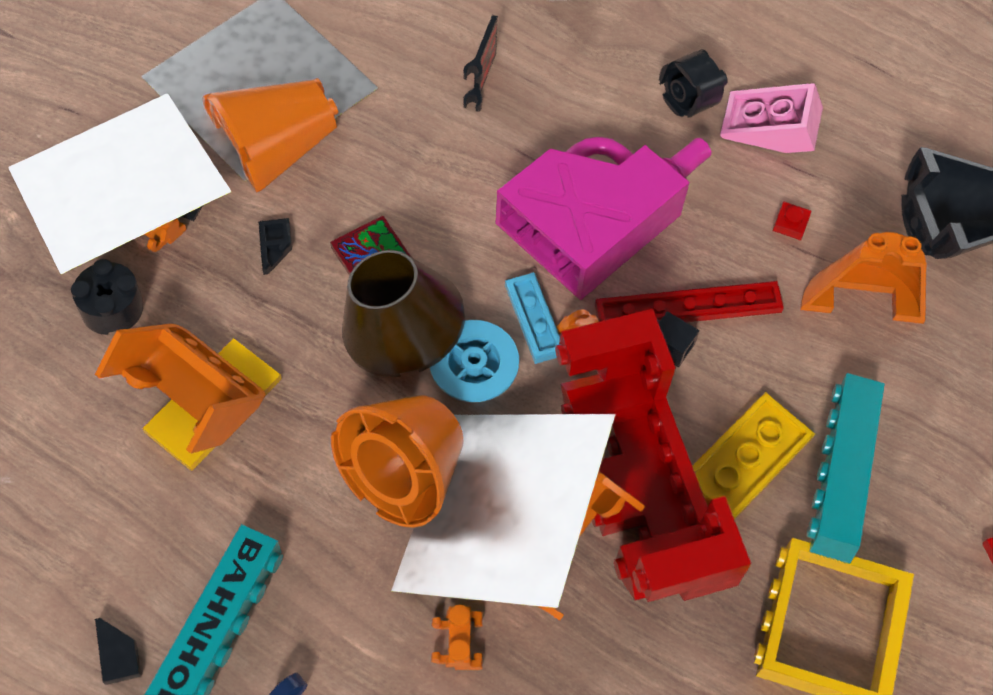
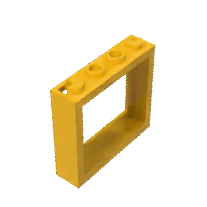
M791 538L785 548L780 547L779 556L776 559L775 566L780 568L778 579L773 578L768 593V598L773 599L771 611H765L761 623V631L766 633L763 644L758 643L754 654V663L758 664L756 677L814 695H893L914 574L856 556L850 564L809 552L811 543ZM798 559L889 586L870 690L776 661Z

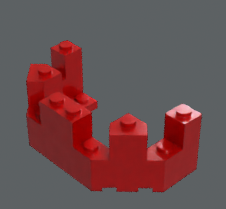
M649 309L561 331L559 345L555 346V351L560 366H566L568 375L573 376L593 370L598 371L596 375L561 383L564 404L561 405L562 414H616L607 441V448L612 457L602 459L599 471L645 506L640 512L625 500L623 508L616 515L604 518L597 513L592 520L594 527L599 526L602 536L640 526L638 528L640 541L621 545L617 553V559H614V568L618 579L623 582L635 601L646 598L647 602L679 594L683 601L738 586L749 569L751 561L726 496L711 499L708 506L666 398L676 367L654 310Z

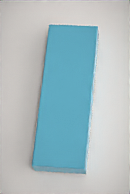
M535 273L505 280V288L534 363L537 364L557 358L555 346L559 345L560 336Z

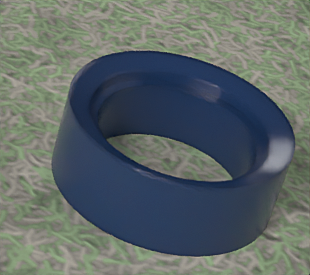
M294 673L281 681L269 695H302L308 684L298 673Z

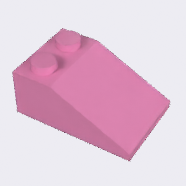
M815 83L731 91L720 133L721 137L783 153L814 151L823 109Z

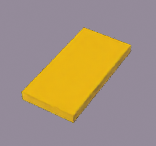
M234 338L218 353L261 387L265 392V396L282 380L281 374ZM172 399L142 428L146 435L190 471H193L215 448L192 454L186 450L194 435L193 428L198 420Z
M765 392L692 465L707 505H709L711 499L726 496L735 520L813 439L815 433Z

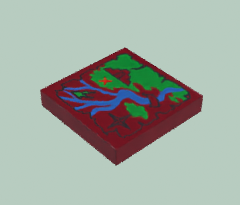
M383 215L330 242L331 249L349 276L362 259L379 251L395 250L411 257Z

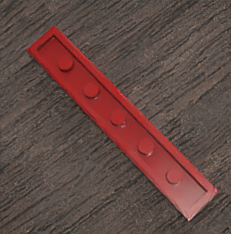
M777 281L595 299V309L599 322L649 309L654 310L658 320H661L668 311L685 322L782 313L784 309Z

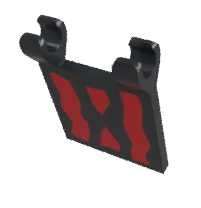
M491 16L475 59L464 66V80H467L469 74L474 73V88L463 97V108L465 109L470 102L476 103L475 111L479 112L482 108L481 91L496 56L498 16Z

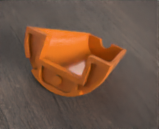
M318 78L208 93L202 98L204 109L217 129L223 128L238 152L243 172L256 193L268 186L337 128L334 117L338 114L337 106L332 98L326 99L323 85Z
M893 232L871 234L866 241L813 277L802 296L800 310L831 313L834 308V287L891 293L894 321L924 324L926 316L927 264L920 241L915 237H907Z

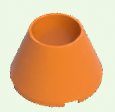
M419 395L355 407L346 411L337 419L336 430L331 434L332 453L342 478L360 501L366 498L373 506L379 509L376 515L395 525L420 527L429 523L441 510L463 448V432L453 413L440 401L429 396Z

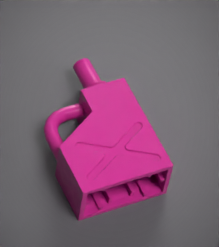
M604 137L586 138L574 144L565 152L549 149L497 190L496 225L581 301L681 216L690 183L686 177L711 156V149L703 139L695 138L670 159L666 157L661 159L646 145L633 154L615 140ZM597 154L611 158L618 165L587 157Z

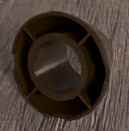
M395 250L373 253L362 259L354 267L348 279L342 324L344 346L351 359L360 368L371 374L383 377H401L400 373L416 369L422 372L441 361L458 342L464 329L466 317L463 299L456 286L450 280L407 254Z

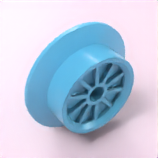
M466 320L462 334L454 348L441 361L430 367V372L435 383L449 396L466 402H483L496 398L511 386L519 369V353L513 339L499 326L482 320Z

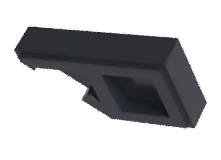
M289 218L258 221L263 275H268L292 250Z
M95 619L103 683L109 685L141 677L137 642L103 619Z

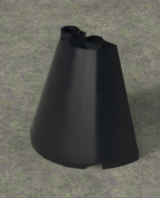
M920 147L906 171L904 179L909 180L907 195H902L901 198L902 217L908 236L918 239L924 255H930L935 259L952 258L993 244V168L926 147Z

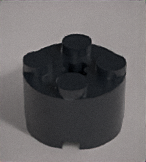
M704 49L692 52L664 65L659 76L660 85L664 83L666 92L662 95L667 106L677 116H688L687 118L719 104L723 98L724 86L728 82L725 72L718 68Z
M107 259L97 260L92 266L82 271L71 286L73 300L83 322L90 330L98 334L109 335L108 332L130 329L138 322L142 315L143 297L134 274L124 265L110 262Z

